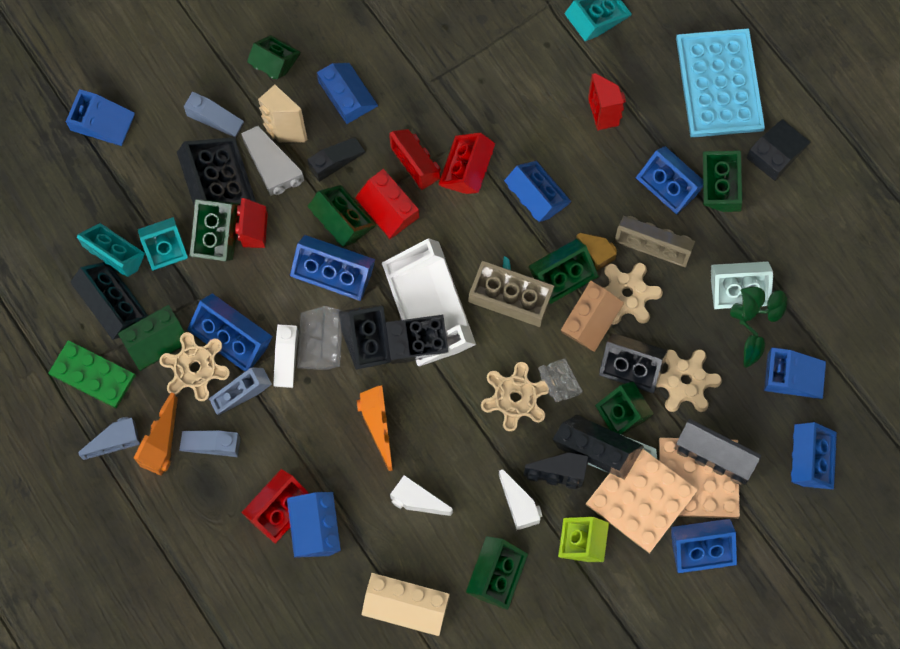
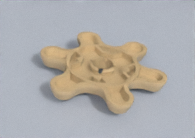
M642 263L635 264L633 270L628 274L620 272L614 264L607 265L604 272L609 278V284L604 289L624 302L612 324H618L622 316L627 313L634 315L639 323H647L650 319V314L645 309V303L650 299H660L663 294L662 289L659 286H648L644 283L643 277L647 272V268ZM630 288L633 294L630 297L624 296L622 291Z
M185 332L180 337L182 344L181 352L176 355L165 353L160 357V364L163 367L171 368L175 375L173 380L168 383L167 391L176 395L183 388L190 387L194 390L195 398L198 401H205L209 397L208 382L211 379L226 380L230 375L227 367L217 365L215 362V355L222 349V343L218 339H212L206 346L200 347L196 345L194 336L189 332ZM194 362L200 364V369L196 373L190 370V366Z
M668 350L665 360L668 370L661 374L656 387H663L668 390L669 397L665 402V408L668 411H677L683 401H690L699 412L707 410L709 403L704 397V390L708 387H719L722 383V378L719 374H708L703 370L702 365L706 360V353L703 350H695L692 357L688 360L680 359L674 350ZM689 375L691 383H682L681 377Z
M519 362L515 365L514 373L510 377H503L497 371H490L487 375V381L495 388V394L490 398L484 399L481 402V408L487 413L494 410L501 411L504 414L503 427L506 431H514L517 428L518 419L522 416H528L537 423L542 422L545 418V412L537 406L536 401L539 396L550 392V384L547 381L530 382L527 378L529 367L524 362ZM512 393H519L521 400L514 402L510 396Z

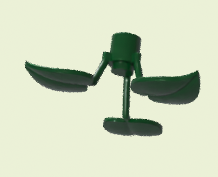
M754 286L740 289L743 303H735L731 307V317L739 319L740 324L753 333V335L747 338L744 347L745 368L757 362L765 348L764 338L758 336V333L746 321H750L757 313H768V320L771 322L781 319L787 307L786 294L781 290L774 291L768 298V309L761 310L760 307L765 302L764 290Z

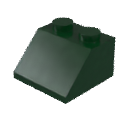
M270 35L253 43L247 63L251 64L253 68L267 73L270 78L279 79L288 73L301 52Z
M634 382L620 385L595 405L609 429L621 435L642 424L654 414Z

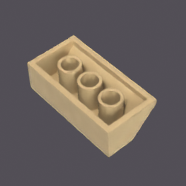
M276 85L272 86L258 99L266 134L271 139L275 138L278 142H306L308 139L301 108Z
M371 573L362 616L439 636L450 594Z

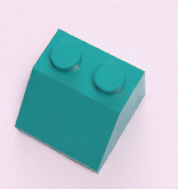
M174 217L138 229L139 237L152 271L188 258Z

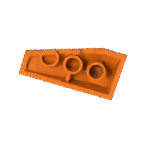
M381 385L360 393V400H357L358 412L362 411L363 419L388 471H393L384 394Z
M172 392L160 410V419L153 421L151 434L144 436L134 456L135 461L140 467L161 476L164 471L168 470L171 463L169 459L178 400Z

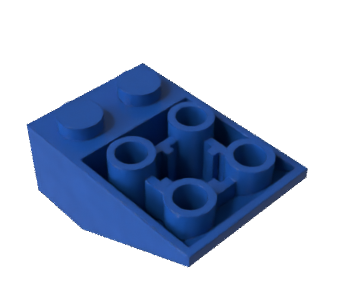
M79 89L66 123L70 131L122 146L135 113L97 94Z
M771 348L767 356L764 391L823 399L826 361L792 350Z

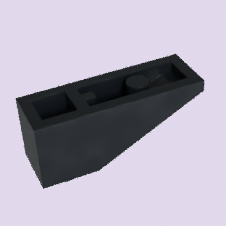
M354 137L322 149L308 158L309 169L320 182L363 155L365 150Z

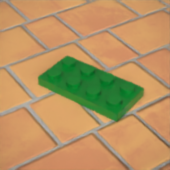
M69 340L49 371V375L117 409L136 376L134 373Z

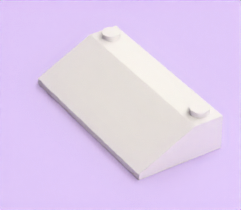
M428 238L382 263L401 320L442 314L444 316L449 353L416 360L418 366L460 353L476 345L438 241Z

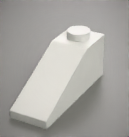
M277 326L274 366L275 387L293 388L299 337L297 326Z
M500 470L499 477L516 529L520 530L539 524L540 517H542L540 506H536L534 500L504 470Z
M406 476L402 477L390 494L392 503L400 509L404 507L407 510L451 516L453 513L451 507Z

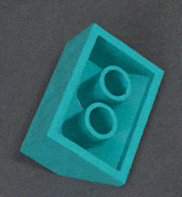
M101 223L77 235L82 247L118 270L122 275L128 277L139 270L145 253Z

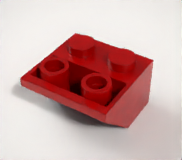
M241 198V205L237 206L239 223H236L235 229L236 234H238V241H241L243 247L265 248L268 220L267 208L262 204Z

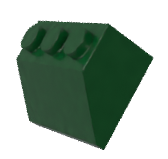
M703 151V194L705 206L721 212H741V151Z
M342 185L318 191L307 206L343 247L355 243L376 226L374 221Z
M195 200L190 256L220 261L233 260L238 203Z
M578 239L569 242L529 265L534 279L554 285L549 301L550 304L599 277L587 246Z
M167 305L119 332L118 335L139 371H142L159 361L163 354H172L182 348L180 337L185 332L172 309Z
M486 536L466 593L481 601L508 610L528 553L504 539Z

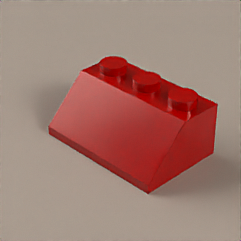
M594 73L591 76L588 100L597 131L619 126L620 119H622L621 112L624 111L623 103L626 102L624 92H620L619 86Z
M409 129L389 133L392 151L421 191L440 179L441 169L439 165L431 161L428 150L425 147H421L419 144L420 140L415 133L412 134Z
M482 133L455 136L438 185L464 194L479 193L495 143Z
M384 169L370 178L355 197L357 202L389 239L419 218V209Z
M281 469L241 513L276 544L290 528L287 498L309 493L292 475Z

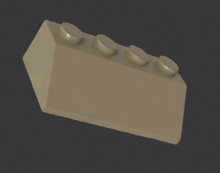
M623 216L614 241L682 267H686L695 243L688 236L676 235L669 229L657 228L652 223L640 222L632 216Z
M482 261L471 287L468 302L541 327L554 285Z

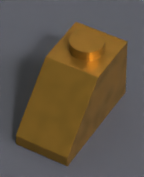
M583 233L577 234L576 239L587 246L596 271L616 259L617 249L606 238Z

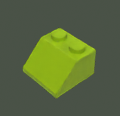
M595 517L564 518L558 557L585 562H604L609 522Z

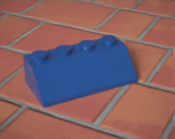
M304 235L297 243L290 276L361 301L370 280L375 259Z
M213 293L200 300L187 329L206 344L212 339L220 340L222 349L218 353L245 372L256 364L266 351L273 337Z

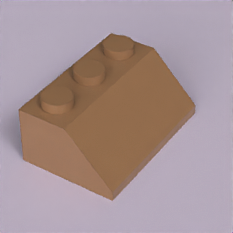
M590 281L563 325L561 332L595 352L624 305V302L608 290Z

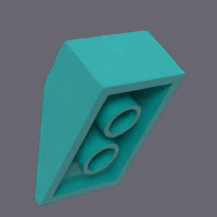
M574 0L564 13L584 41L598 37L632 15L622 0Z

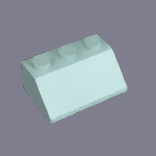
M769 262L711 265L714 309L731 308L735 303L742 304L743 300L740 289L753 286L764 290L765 302L762 306H767L768 298L772 294L773 270Z

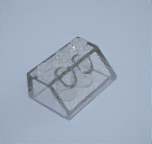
M323 306L301 313L297 368L328 370L340 367L342 331L339 311L341 310Z

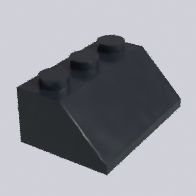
M613 333L606 343L599 376L624 384L634 382L637 388L654 393L664 368L668 350Z

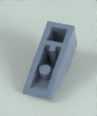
M195 92L191 93L184 105L188 117L235 138L244 124V121Z
M250 368L211 396L209 400L216 414L220 415L257 396L271 386L272 383L264 368Z
M129 417L118 419V422L112 423L78 452L79 456L85 460L140 445L134 420Z
M182 431L179 450L238 457L241 438L236 432Z

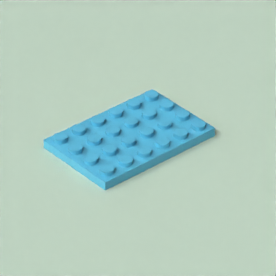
M749 29L677 35L676 41L690 138L764 131V119Z

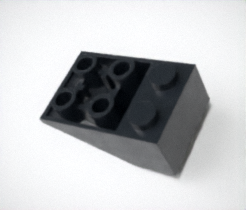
M443 314L386 322L391 364L411 362L449 353Z
M565 453L526 464L524 477L535 482L544 480L547 481V484L555 486L558 483L564 484L569 489L581 488L585 477L588 456Z

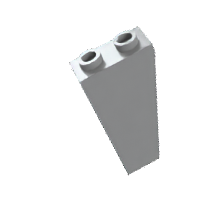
M259 126L241 133L243 141L270 196L274 194L279 195L285 189L297 187L304 181L302 171Z

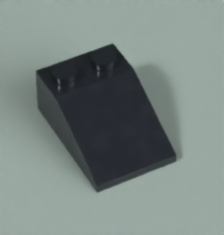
M782 119L749 150L747 159L776 181L811 142Z
M370 305L339 311L341 331L355 369L391 363L384 307L381 305Z

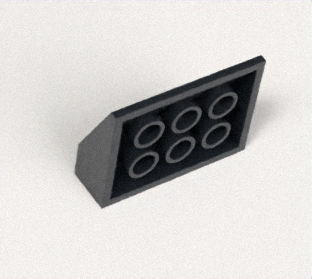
M235 137L183 142L177 151V155L194 208L196 199L238 203L239 205H241V198L256 202Z

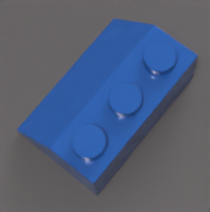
M332 63L317 72L319 84L346 124L378 107V104L350 63Z
M666 146L655 151L636 177L638 181L676 215L703 188V179Z
M537 161L517 165L504 180L508 188L520 199L521 204L526 206L533 218L539 222L550 219L571 203V200Z
M815 422L794 425L791 482L803 487L834 489L837 432Z
M315 492L287 498L294 557L331 556L341 551L333 492Z
M730 519L671 527L672 546L678 573L737 565L736 531Z

